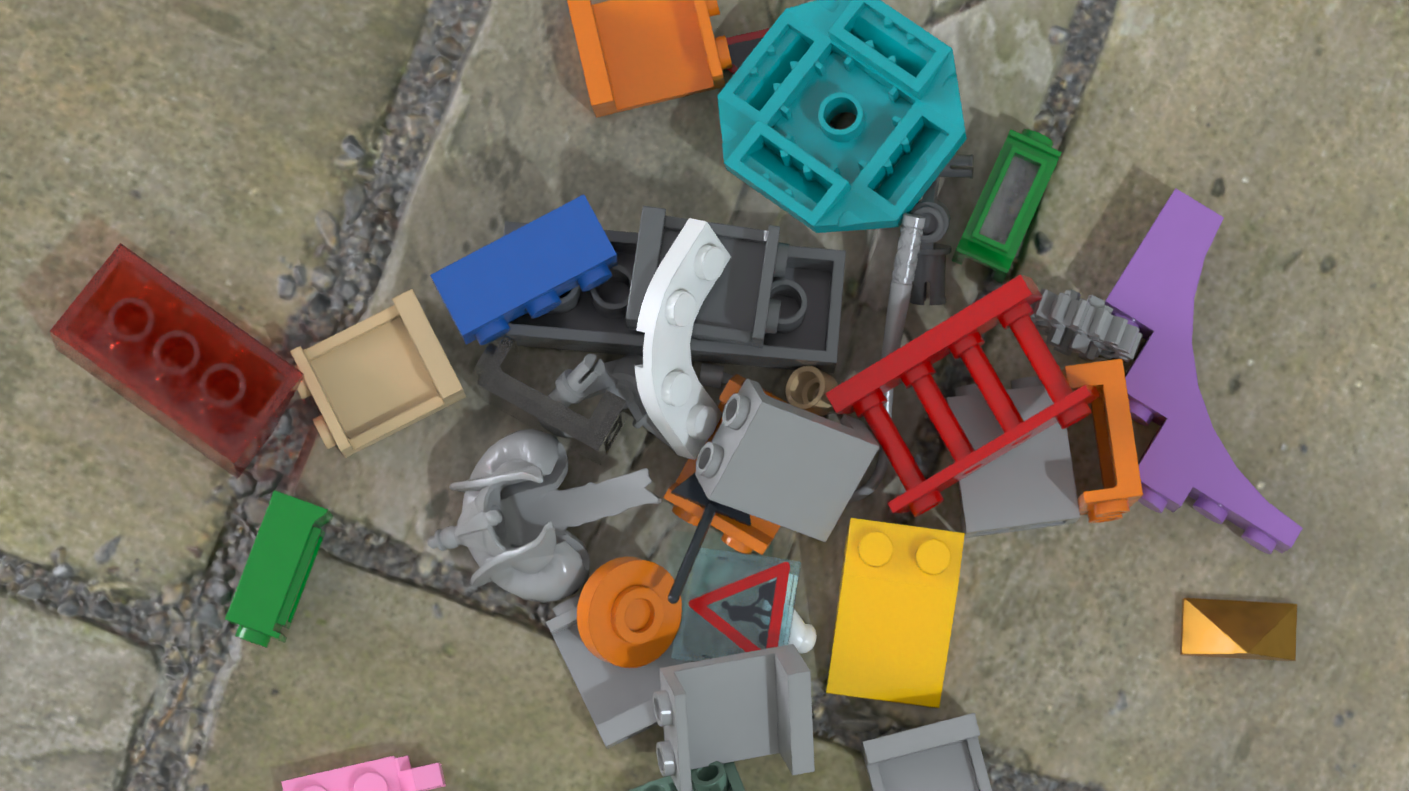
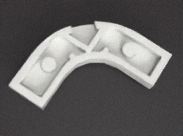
M689 218L660 263L646 291L636 328L637 331L645 332L643 364L635 366V376L641 401L654 425L678 456L695 460L708 438L713 434L723 414L699 382L692 367L690 350L692 330L703 301L722 274L731 256L708 222Z

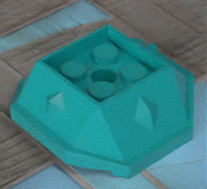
M815 0L786 8L717 95L723 141V158L727 171L816 233L899 227L902 223L903 214L912 211L967 139L953 49L881 0ZM848 112L857 116L855 122L846 129L839 130L829 126L830 121L837 114Z

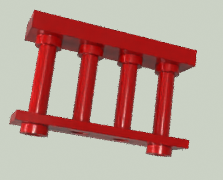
M1020 274L825 393L836 413L851 414L855 412L858 418L864 416L903 484L906 492L888 502L893 513H906L911 510L914 517H917L933 509L944 501L940 493L941 491L1058 422L1061 429H1065L1092 413L1088 404L1101 397L1095 386L1084 385L1075 391L1072 390L1030 318L1034 313L1030 305L1043 298L1031 277ZM998 324H1001L1004 330L1011 329L1054 403L1025 421L981 348L985 343L981 335ZM952 353L954 359H962L1004 434L977 450H974L932 377L936 373L932 364ZM901 383L904 384L906 389L913 388L955 463L927 480L884 407V404L888 401L884 393Z

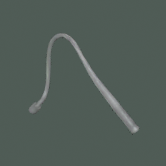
M903 214V226L900 229L901 237H899L897 245L898 253L895 256L894 271H892L893 279L890 283L881 359L899 349L913 288L912 281L915 278L914 270H916L918 262L917 254H919L920 240L923 236L922 228H924L926 217L920 215ZM702 363L699 382L704 386L720 388L721 383L727 384L733 375L723 372L724 366ZM893 389L884 393L886 399L888 400L887 403L884 404V407L886 408L891 419ZM881 446L874 473L865 485L854 491L848 503L860 501L873 493L884 478L889 460Z

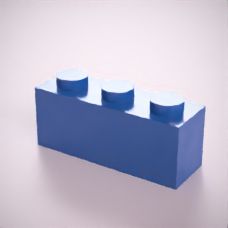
M583 194L430 276L465 344L467 345L477 339L480 345H485L508 333L511 330L508 325L510 321L526 313H529L531 318H537L553 310L562 303L559 296L577 286H580L584 292L606 282L613 276L610 269L618 265V260L612 244L586 196Z

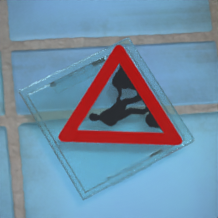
M700 548L682 591L681 622L674 639L672 659L696 662L789 645L801 561Z

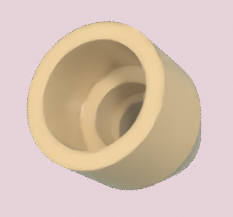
M803 366L795 370L789 377L786 384V398L790 405L819 416L833 414L835 410L825 393L838 386V383L834 377L816 367Z

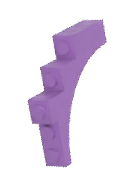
M1175 188L1104 304L1113 308L1111 315L1125 318L1128 320L1127 324L1138 327L1142 338L1147 340L1125 375L1131 419L1144 426H1148L1151 421L1160 426L1138 461L1143 496L1138 502L1158 513H1162L1164 508L1174 513L1182 506L1186 497L1190 496L1196 500L1193 508L1204 517L1218 524H1222L1227 519L1245 530L1241 537L1251 546L1267 554H1271L1274 549L1283 553L1293 546L1303 528L1270 504L1236 467L1212 426L1198 386L1192 346L1194 298L1205 256L1224 217Z

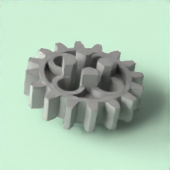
M1041 289L1040 293L1043 298L1030 305L1034 311L1030 318L1039 333L1048 336L1046 343L1055 346L1054 350L1070 356L1072 351L1079 353L1078 357L1087 362L1093 361L1095 357L1099 358V355L1109 360L1122 359L1124 362H1129L1130 359L1133 360L1142 334L1139 333L1138 327L1127 324V319L1111 315L1113 308L1104 305L1106 301L1093 295H1089L1087 300L1081 299V294L1072 289L1066 290L1065 293L1060 292L1059 295L1046 289Z

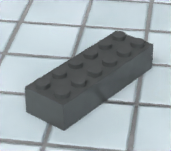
M505 221L503 236L528 223ZM604 230L617 254L618 265L610 269L613 276L606 282L588 291L583 292L580 286H577L559 296L562 303L542 316L531 318L529 313H526L510 321L508 325L511 330L496 340L497 344L615 355L637 354L643 357L645 332L626 328V312L639 233ZM789 246L785 278L773 276L770 295L771 299L781 300L777 333H765L763 348L691 338V361L797 370L803 366H813L825 373H834L838 354L846 250Z

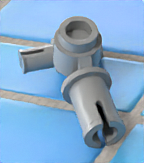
M587 354L574 370L567 369L556 379V388L541 401V408L545 414L554 406L549 417L557 419L572 403L578 404L585 399L606 393L612 402L630 409L634 417L632 425L638 429L643 426L673 450L648 416L641 401L635 376V366L643 364V357L640 355L628 354L621 359L606 363L599 359L593 365L597 356Z

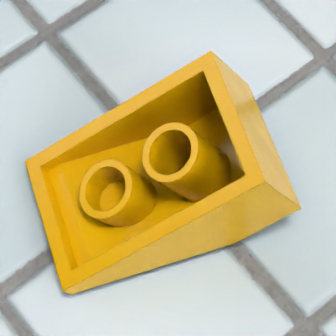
M850 518L845 541L826 688L827 694L939 709L958 592L965 533Z

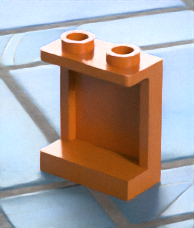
M1114 359L1065 366L1062 372L1073 391L1084 385L1095 386L1101 396L1092 401L1090 406L1103 489L1085 491L1077 498L1080 515L1088 514L1089 523L1122 519V514L1130 512V507L1143 496L1123 360Z

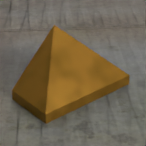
M1182 598L1180 655L1296 661L1297 604Z

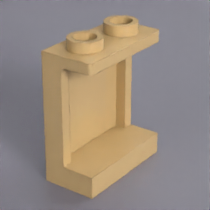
M413 289L392 298L393 306L303 350L299 346L290 351L297 365L287 370L301 398L305 399L311 395L313 396L322 415L312 420L326 448L330 449L338 445L345 458L466 398L465 392Z

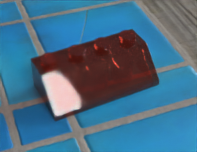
M121 243L50 330L56 350L236 479L239 478L270 438L304 378V373Z

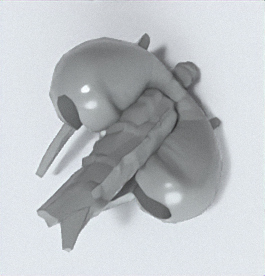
M519 430L505 436L489 447L476 464L469 480L450 484L449 488L452 491L465 492L462 502V514L457 521V526H448L443 530H436L435 536H430L427 542L429 547L433 549L438 547L441 551L447 548L454 549L459 545L467 546L480 567L471 577L470 585L473 588L493 581L504 590L524 600L542 603L557 601L575 594L587 581L590 570V558L584 543L575 535L566 531L568 527H576L603 517L615 516L639 505L647 503L658 504L661 503V498L645 489L653 482L647 468L603 481L597 485L589 482L585 486L557 490L568 473L569 465L567 453L562 443L556 436L539 430Z

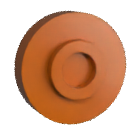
M619 557L600 566L585 583L577 605V627L586 648L598 659L623 668L642 667L658 659L673 642L681 622V596L675 604H671L668 601V595L674 583L671 574L662 566L637 557Z

